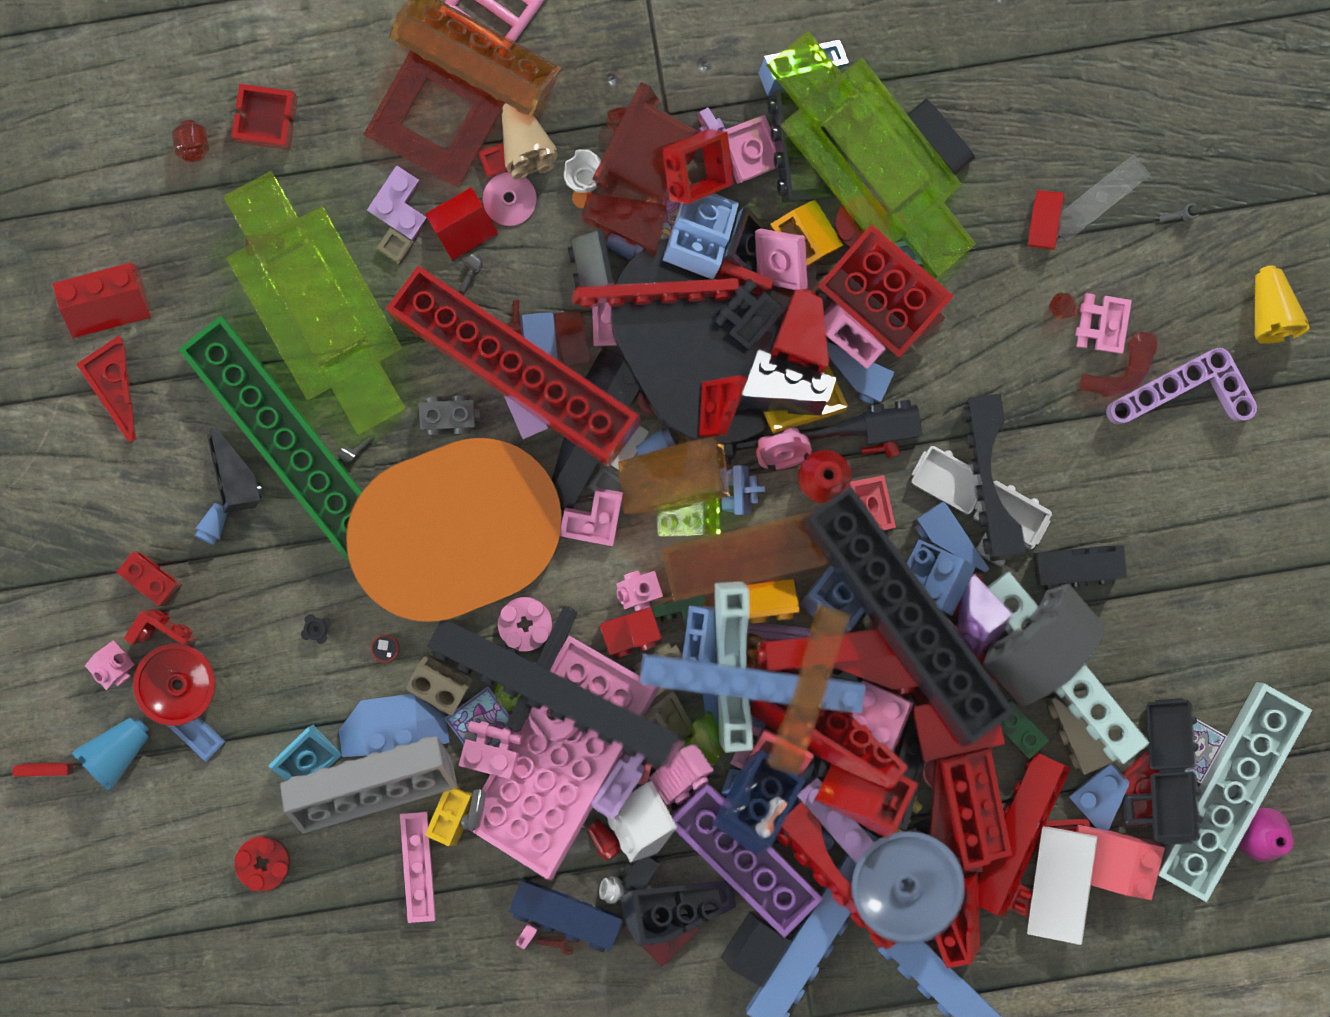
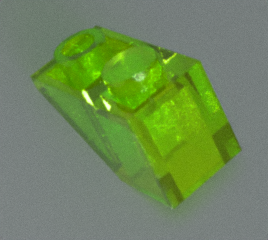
M707 710L702 719L696 718L690 729V732L694 734L691 738L685 737L680 750L696 744L704 758L710 763V767L713 768L723 748L719 744V729L713 713Z

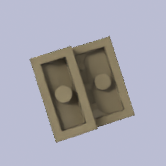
M666 688L660 693L642 716L680 735L683 739L695 730L675 692L670 688Z

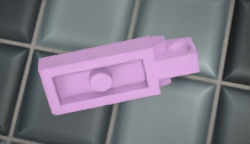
M625 754L622 760L618 761L590 806L611 820H614L643 775L642 773L646 767L641 765V762L645 757L637 754L636 758Z

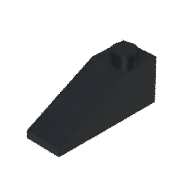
M211 428L207 439L223 512L256 508L263 496L261 484L256 483L254 473L218 428Z

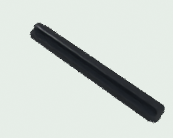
M567 606L562 608L537 659V665L549 671L551 670L577 616V612ZM520 695L506 723L510 729L518 732L522 730L532 709L530 705L525 703L527 698Z

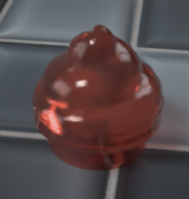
M618 107L607 111V126L612 128L613 131L618 132L620 136H624L633 119L632 113L628 111V107Z
M1059 292L1052 298L1049 310L1055 318L1061 320L1077 315L1076 302L1072 295Z

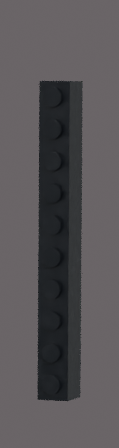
M448 620L440 621L427 645L428 648L434 651L433 657L447 663L450 659L457 663L455 668L468 675L474 671L480 674L479 680L492 687L496 682L504 686L502 690L504 693L514 698H517L520 694L527 698L525 703L538 710L544 706L551 710L550 716L564 722L565 718H568L575 722L574 728L588 734L589 730H592L599 734L598 740L612 746L613 742H616L623 746L622 752L636 758L637 754H640L647 758L646 764L658 770L662 766L670 770L684 742L680 735Z

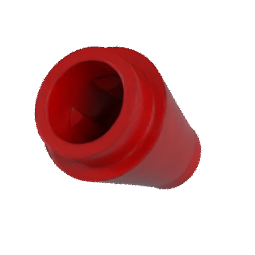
M597 820L586 829L600 858L604 857L606 861H609L622 851L617 836L602 824L600 820Z

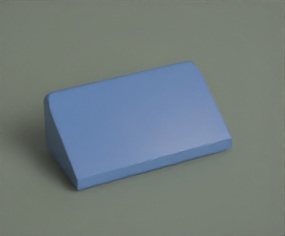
M553 313L520 315L522 336L558 360Z

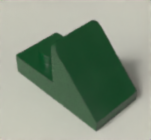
M705 594L653 606L654 617H660L661 621L677 618L676 612L681 611L686 630L689 606H703L706 597Z

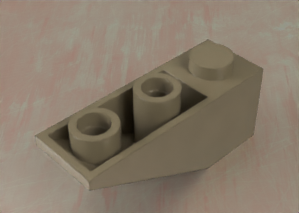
M1052 696L1048 697L1050 705H1047V710L1052 720L1057 719L1061 729L1057 732L1064 746L1068 744L1071 755L1068 758L1074 771L1079 770L1080 773L1085 775L1113 763L1103 751L1106 746L1100 738L1094 740L1085 729L1088 724L1081 718L1077 719L1070 709L1058 699Z

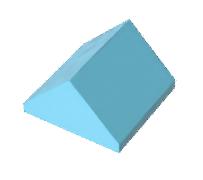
M311 725L269 764V767L288 781L294 776H305L315 773L318 769L329 768L342 754L314 725Z

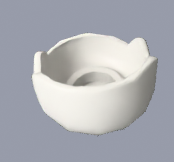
M576 150L575 155L565 162L564 179L567 186L575 192H592L602 183L604 168L600 158L592 151Z

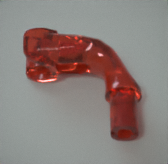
M1138 332L1131 336L1127 348L1130 351L1129 365L1123 377L1107 375L1104 378L1082 374L1079 389L1102 393L1103 397H1110L1136 388L1145 380L1150 370L1153 356L1157 350L1156 335L1149 332Z

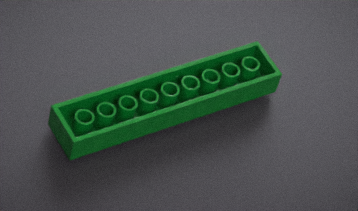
M220 315L178 349L179 352L345 560L350 563L346 542L347 528L353 506L363 492V489L230 322Z

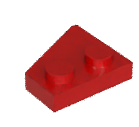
M734 376L702 382L699 436L708 438L727 434L746 386V377Z

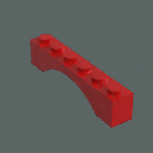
M803 802L798 804L787 815L776 836L783 845H788L795 852L794 856L800 864L808 866L813 871L815 880L820 885L826 886L833 893L832 897L837 904L842 907L845 906L852 913L851 918L858 926L866 928L871 934V940L878 947H883L885 950L891 948L897 942L878 935L861 918L854 902L852 884L834 866L826 850L822 837L821 822Z

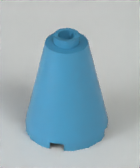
M128 718L79 746L72 754L109 792L117 784L149 738L146 734L149 729L139 718L135 721Z

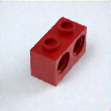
M133 551L116 572L158 606H165L182 585L141 551Z

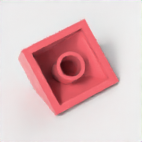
M884 475L845 484L843 491L852 486L883 530L896 528Z

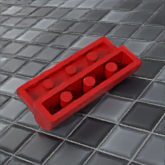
M984 748L942 758L940 764L961 868L966 871L988 865L992 860L1011 856L1012 853L991 749Z

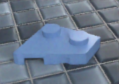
M1110 763L1074 790L1069 797L1097 829L1109 830L1129 786V781L1113 763Z

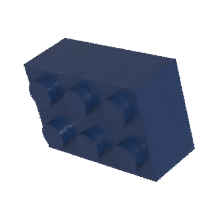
M760 750L749 756L745 761L712 824L755 855L771 847L805 780L765 751Z

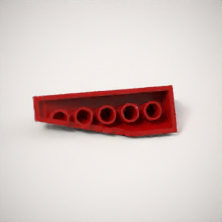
M795 667L775 670L778 672L806 675L803 672L796 669ZM753 700L750 715L800 747L846 771L893 789L908 768L884 743H879L871 735L872 731L865 724L862 726L852 716V712Z

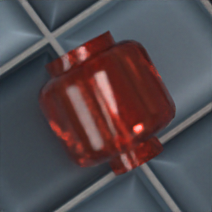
M185 120L172 131L175 154L185 162L200 161L208 153L207 130L202 124L196 123L194 120Z

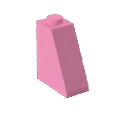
M835 301L823 312L826 335L865 368L868 369L886 349L866 328Z

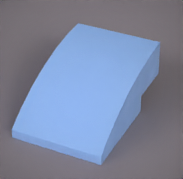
M715 193L690 204L681 203L663 260L714 279L720 268L724 250L730 238L739 203Z

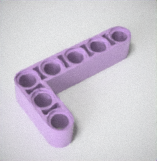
M1216 348L1114 400L1108 405L1106 414L1108 419L1114 424L1129 422L1208 379L1230 419L1238 422L1251 419L1257 412V405L1230 353L1223 348ZM1213 354L1220 356L1222 360L1220 368H1216L1211 364ZM1189 367H1194L1198 372V377L1195 381L1190 380L1187 376V369ZM1226 378H1230L1234 382L1232 392H1228L1224 388L1223 384ZM1165 379H1169L1174 383L1172 393H1167L1163 389ZM1141 392H1146L1150 395L1151 400L1148 406L1140 403L1139 395ZM1239 402H1243L1247 406V413L1244 416L1239 415L1236 410ZM1118 404H1122L1127 410V414L1123 419L1115 414V407Z

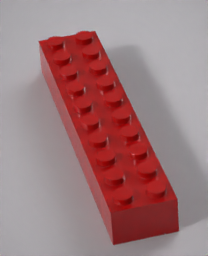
M419 265L386 307L391 318L608 467L611 466L641 424L639 415Z

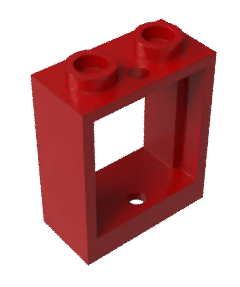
M707 129L662 148L670 201L690 204L734 184L728 132ZM703 147L707 178L689 185L685 154Z

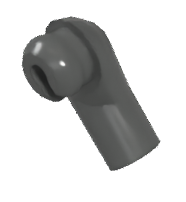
M474 790L472 792L469 815H464L461 819L463 829L473 831L479 828L485 806L486 792L482 790Z

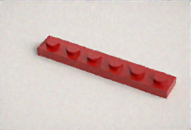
M738 278L577 287L572 296L573 305L581 304L582 308H593L598 306V303H608L609 306H622L628 301H635L636 305L650 304L652 300H662V303H674L680 298H688L690 302L703 301L705 297H715V300H727L736 293L735 291L738 289L739 284Z

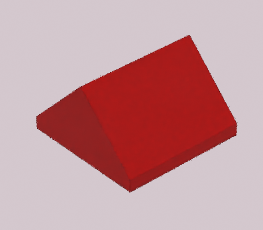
M472 187L425 213L452 261L499 234Z

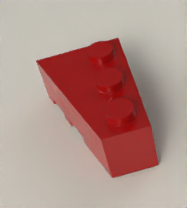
M978 871L962 874L964 897L960 911L952 924L935 937L946 968L972 964L980 950Z

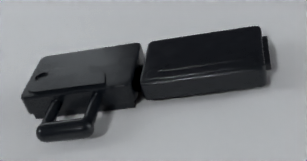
M1183 698L1155 700V702L1148 703L1146 709L1150 768L1154 771H1159V773L1152 774L1150 777L1151 793L1124 795V823L1127 826L1153 824L1154 840L1158 843H1164V845L1192 844V841L1200 840V824L1204 820L1199 815L1198 797L1201 796L1202 790L1197 786V775L1192 771H1186V769L1196 767L1195 752L1198 751L1199 745L1195 743L1194 725L1197 723V718L1193 716V707L1189 700H1183ZM1152 800L1153 817L1135 818L1134 801Z

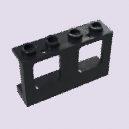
M839 85L828 86L824 90L781 93L780 90H776L772 93L767 101L768 114L772 115L773 126L770 128V136L776 146L773 160L775 168L779 171L777 192L779 196H782V203L843 198L851 194ZM810 104L813 108L815 134L786 137L782 106ZM816 157L820 164L821 187L792 191L789 159Z

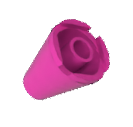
M1258 808L1239 843L1240 848L1247 856L1256 861L1270 862L1280 858L1293 847V836L1289 822L1280 812L1274 809Z

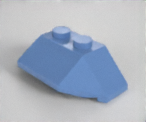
M414 694L361 700L339 729L342 757L368 756L371 753H382L392 750L398 745H409L419 742V740L425 737L437 736L442 744L450 743L448 724L444 719L446 715L427 701L417 698Z

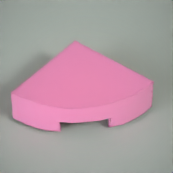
M531 921L530 923L528 922L516 941V945L525 949L536 933L538 926Z

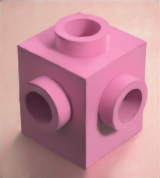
M638 570L624 575L625 580L616 584L618 588L617 597L620 603L623 604L624 609L634 607L636 612L651 607L650 601L663 597L655 571L641 575Z
M113 640L96 652L86 663L85 667L92 673L94 679L107 690L114 684L119 687L130 678L128 672L135 664L131 661L129 655Z

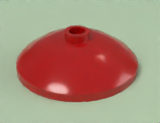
M166 644L150 651L139 663L133 680L134 696L144 714L158 723L171 726L187 724L199 718L210 706L216 686L214 671L207 658L198 650L182 644ZM177 680H181L183 683L180 690H177L174 685Z

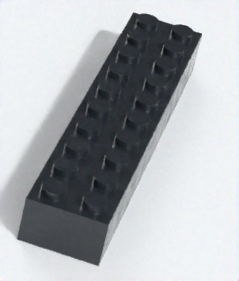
M852 486L845 489L800 522L962 747L973 744L1015 712Z

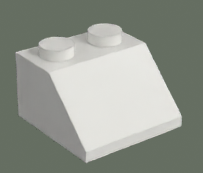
M652 781L647 782L629 795L614 820L607 817L610 828L614 830L620 841V847L630 862L657 854L677 828Z

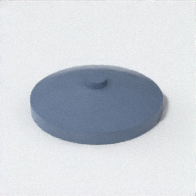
M899 832L892 834L889 838L883 837L863 853L854 871L852 892L861 918L875 933L894 942L918 943L941 934L955 920L963 902L964 880L957 859L943 843L922 833Z

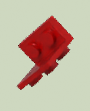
M158 608L156 610L141 611L123 638L132 645L143 643L145 640L149 641L158 628L184 646L194 644L197 640L192 636L193 631L181 623L179 625L173 624L169 621L170 616Z

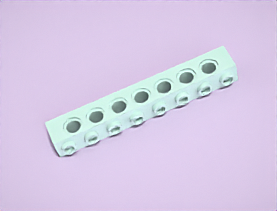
M1005 572L987 587L1002 604L1009 597L1015 599L1017 607L1012 612V616L1005 628L1008 634L1018 628L1021 630V623L1025 619H1030L1031 615L1038 608L1010 572ZM1085 664L1067 682L1055 690L1060 698L1065 696L1069 700L1071 705L1068 708L1077 719L1082 717L1087 722L1088 726L1085 729L1093 739L1098 740L1100 738L1106 746L1103 751L1113 762L1118 760V762L1124 764L1149 744ZM1083 683L1086 687V692L1082 697L1076 698L1073 688L1076 684ZM1096 704H1100L1103 708V714L1100 718L1093 719L1091 708ZM1117 725L1120 728V736L1116 740H1110L1108 731L1112 726Z

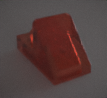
M581 309L554 314L564 365L568 367L591 362Z

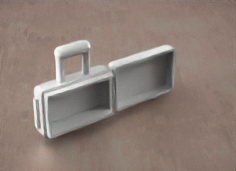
M931 446L927 452H923L911 474L913 476L911 485L941 502L945 501L948 506L965 515L970 514L975 508L976 511L973 519L979 522V512H982L981 501H976L975 485H978L977 475H972L971 464L967 465L953 457V453L950 450L944 452L935 446ZM993 481L1003 506L1022 525L1025 548L1028 550L1033 549L1035 545L1039 544L1051 521L1049 519L1052 512L1041 506L1038 499H1029L1016 492L1013 485L1005 486L998 481ZM982 538L976 550L981 557L990 561L989 554L985 555ZM1006 560L992 561V563L997 566H1003Z

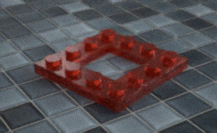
M415 41L363 135L459 188L511 93L424 44ZM427 79L473 104L447 150L402 125Z

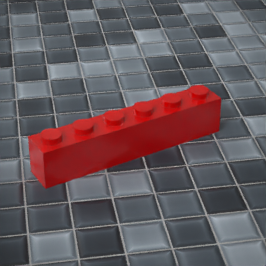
M1039 753L1034 754V756L1027 760L1025 765L1026 774L1014 789V801L1004 811L1012 855L992 860L990 864L983 866V871L978 879L979 907L997 916L1005 917L1041 837L1042 827L1046 826L1071 770L1070 767Z

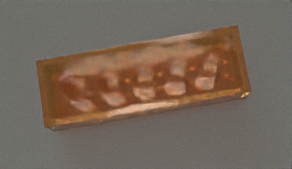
M409 0L398 11L388 37L397 42L401 47L408 48L423 59L444 68L448 73L462 78L470 85L491 94L495 99L509 104L520 113L527 114L532 117L551 93L561 70L560 66L441 0Z
M815 511L662 548L661 552L674 602L715 592V583L742 581L744 584H749L830 564L800 523Z

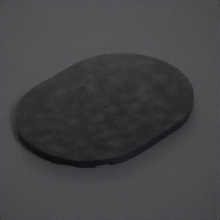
M669 238L649 245L639 252L622 271L616 285L718 280L719 278L714 277V279H710L664 261L663 257ZM737 293L727 300H715V297H705L703 301L690 302L688 298H680L674 303H662V300H652L650 304L636 305L635 301H628L622 306H611L610 322L615 343L645 400L664 424L681 433L686 438L701 443L731 444L744 441L757 435L769 426L762 409L746 408L745 411L736 409L726 435L708 438L699 436L702 382L734 376H743L748 380L758 350L770 354L782 322L781 316L749 350L729 334L728 331L734 325L732 321L728 320L721 327L714 320L720 313L719 309L724 304H728ZM751 293L756 298L759 296L757 294ZM744 301L735 312L741 317L750 307V304Z

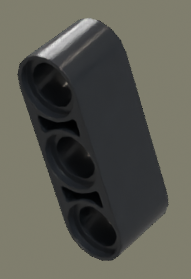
M928 99L923 100L905 115V119L910 127L952 176L958 174L975 160V156L970 148Z

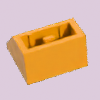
M816 200L792 210L771 223L769 227L772 231L805 236L806 268L843 246V243Z
M794 579L746 585L749 596L748 619L750 624L766 622V616L776 615L777 620L794 618L793 613L799 612Z

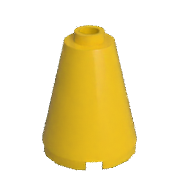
M1274 265L1261 268L1260 273L1255 276L1254 336L1256 341L1258 340V343L1261 344L1279 343L1285 341L1284 337L1293 334V338H1297L1310 330L1309 322L1283 270L1276 269Z

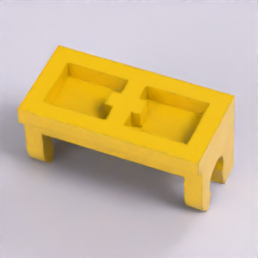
M460 787L443 792L425 836L447 846H457L464 830L461 825V819L464 815H468L470 811L472 793L462 791Z

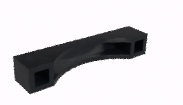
M1001 394L970 397L966 402V406L962 407L964 423L969 422L970 432L966 434L968 449L973 448L974 459L970 461L972 475H977L978 485H975V497L977 502L981 501L982 512H979L980 527L985 528L987 538H983L985 555L989 554L990 562L1023 558L1026 554L1022 525L1003 506L995 490L991 472L993 444L997 433L1005 421Z

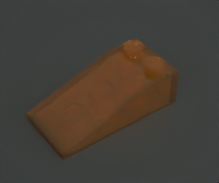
M715 437L690 441L618 461L625 515L730 497L724 446Z

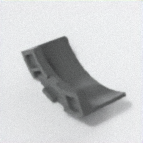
M1069 584L1046 591L1042 602L1030 617L1033 622L1023 631L1018 628L1007 637L989 646L983 665L1022 706L1040 700L1067 682L1090 658L1104 634L1105 625Z

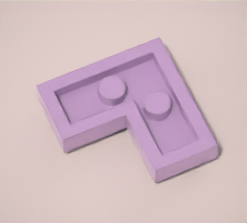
M396 165L367 211L413 241L427 221V217L406 204L420 181Z

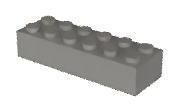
M437 736L425 737L419 740V742L409 745H398L392 750L382 753H371L365 758L345 761L341 765L329 769L321 768L315 771V773L305 776H294L288 781L280 783L284 812L302 834L458 788L452 758Z

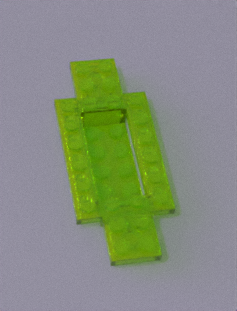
M808 30L766 65L800 108L780 126L864 232L873 224L893 243H896L902 237L934 279L939 277L976 245V242L944 203L962 184L862 57L842 73ZM824 126L891 210L889 213L885 211L820 127Z
M272 171L224 195L223 198L250 244L227 256L226 259L306 400L309 401L321 393L332 389L357 435L405 410L406 408L380 364L381 360L403 348L323 206L300 218L297 217Z

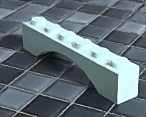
M742 581L715 583L717 664L746 667V635L749 618L748 587ZM718 694L719 744L725 752L752 750V721L748 698Z

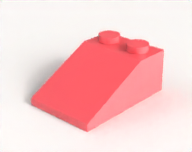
M1077 825L1076 832L1098 836L1091 885L1127 896L1152 900L1165 848L1153 839Z

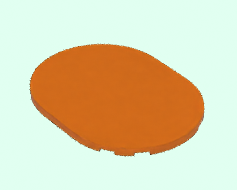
M489 438L459 440L391 466L368 484L356 500L350 514L346 536L349 562L363 590L371 599L387 611L415 621L431 622L451 619L522 590L542 573L550 562L559 541L561 531L560 502L555 486L540 463L524 450L507 442Z

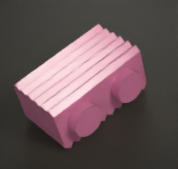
M694 744L678 752L670 770L662 766L660 770H657L649 777V780L653 782L666 805L674 802L679 805L691 797L689 791L693 788L697 790L708 782L706 777L713 772V768L710 767V763L704 758L698 746Z

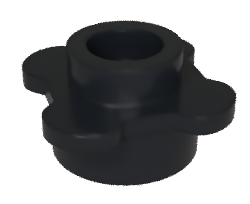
M313 614L307 615L304 619L306 623L304 630L301 632V637L304 640H316L319 644L325 643L327 641V629L331 626L330 620L328 618H316ZM315 626L318 627V631H317V632H315V631L313 630V628H314Z

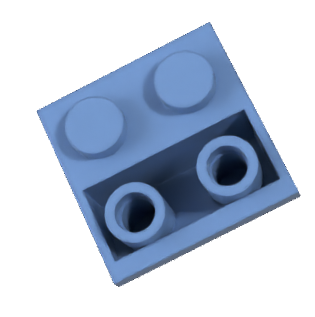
M919 539L907 564L939 608L953 616L976 566Z

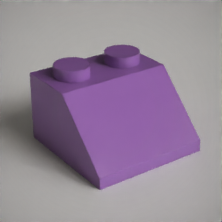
M975 575L970 578L959 601L958 634L977 657L989 648L990 644L1000 639L1012 613Z

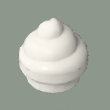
M614 876L604 878L599 889L600 898L609 904H615L618 900H621L620 897L629 892L621 884L622 881Z

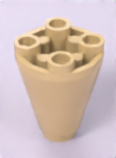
M512 100L502 107L505 166L508 173L512 174L514 180H519L537 171L539 173L551 171L554 168L553 162L558 157L555 145L529 108L523 104L522 100Z

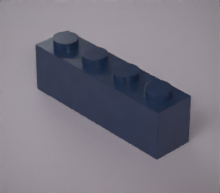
M523 877L509 909V912L514 913L513 918L528 923L530 919L539 923L538 927L545 931L554 932V929L563 932L565 938L574 942H579L580 939L590 943L589 947L600 952H604L605 949L611 951L623 920V916Z

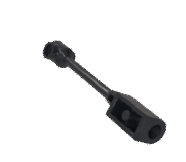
M911 400L894 402L895 408L884 409V404L868 406V412H863L861 415L839 422L837 425L799 430L809 440L836 435L842 437L866 436L867 445L923 436L917 404L911 405ZM782 433L751 437L731 444L704 442L706 463L710 464V468L729 466L737 450L758 447L757 441L765 436L772 437Z

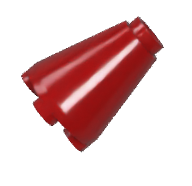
M818 450L808 455L801 463L798 471L799 485L802 492L810 500L824 504L840 494L845 484L852 481L851 468L847 460L839 453L830 450ZM825 470L833 471L834 477L831 480H826L823 477Z

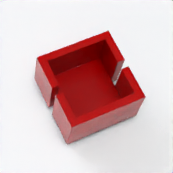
M239 84L236 109L241 114L235 113L231 137L237 143L290 150L294 129L290 121H295L297 95L293 91Z

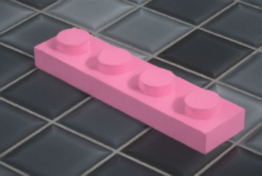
M428 811L400 813L408 923L435 921L430 837L425 836L429 826Z

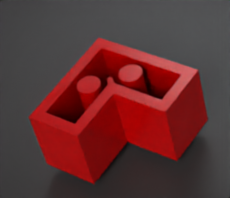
M651 607L599 624L609 654H616L617 658L631 654V648L641 646L642 650L658 645L657 640L661 639Z

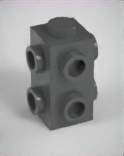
M468 395L452 396L453 401H442V397H426L425 402L419 403L420 430L427 431V436L443 435V430H454V434H470V429H476V422H481L480 406H475V401L469 400Z

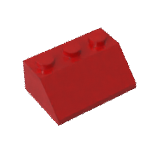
M132 262L52 283L60 313L73 339L152 318L139 267Z

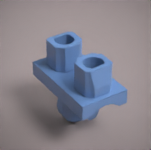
M733 466V469L721 471L722 486L734 485V496H723L722 510L735 512V515H751V503H758V492H765V486H757V476H749V466Z

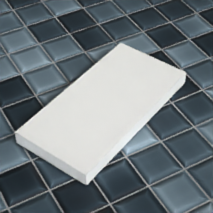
M1046 826L1042 827L1027 934L1079 945L1082 944L1098 836Z

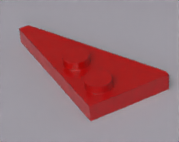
M118 335L76 365L127 441L132 443L136 440L126 353L124 339Z

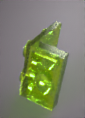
M697 480L656 483L657 535L659 537L720 535L718 481Z

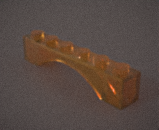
M818 604L798 681L767 762L770 766L796 775L799 774L847 626L849 614Z

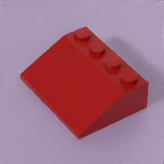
M873 224L868 227L818 285L823 292L899 358L954 297Z

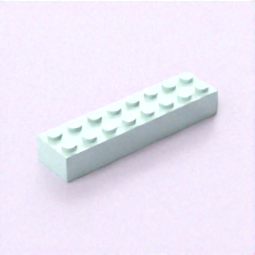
M1256 682L1232 725L1226 741L1202 784L1198 787L1202 790L1201 796L1198 797L1199 815L1204 819L1203 823L1200 824L1201 838L1199 841H1192V844L1166 845L1158 873L1159 876L1206 902L1208 901L1311 714V709L1264 683Z

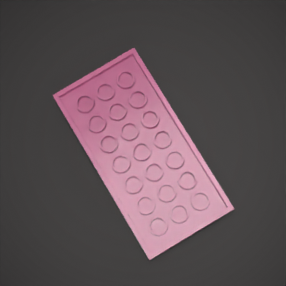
M568 636L550 670L640 716H643L648 710L659 690L658 686L641 684L639 675L571 636ZM528 715L520 732L515 731L516 733L523 734L521 744L511 743L509 751L519 753L513 778L510 780L490 774L482 788V791L486 792V799L479 828L472 832L546 879L552 880L593 808L590 806L624 752L621 751L623 746L616 742H613L612 746L598 740L599 734L592 730H589L588 734L577 730L573 736L560 742L542 738L532 729Z

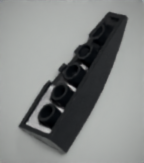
M603 347L585 379L630 409L640 392V388L623 357ZM566 437L563 438L552 477L562 510L574 507L599 463L598 459Z

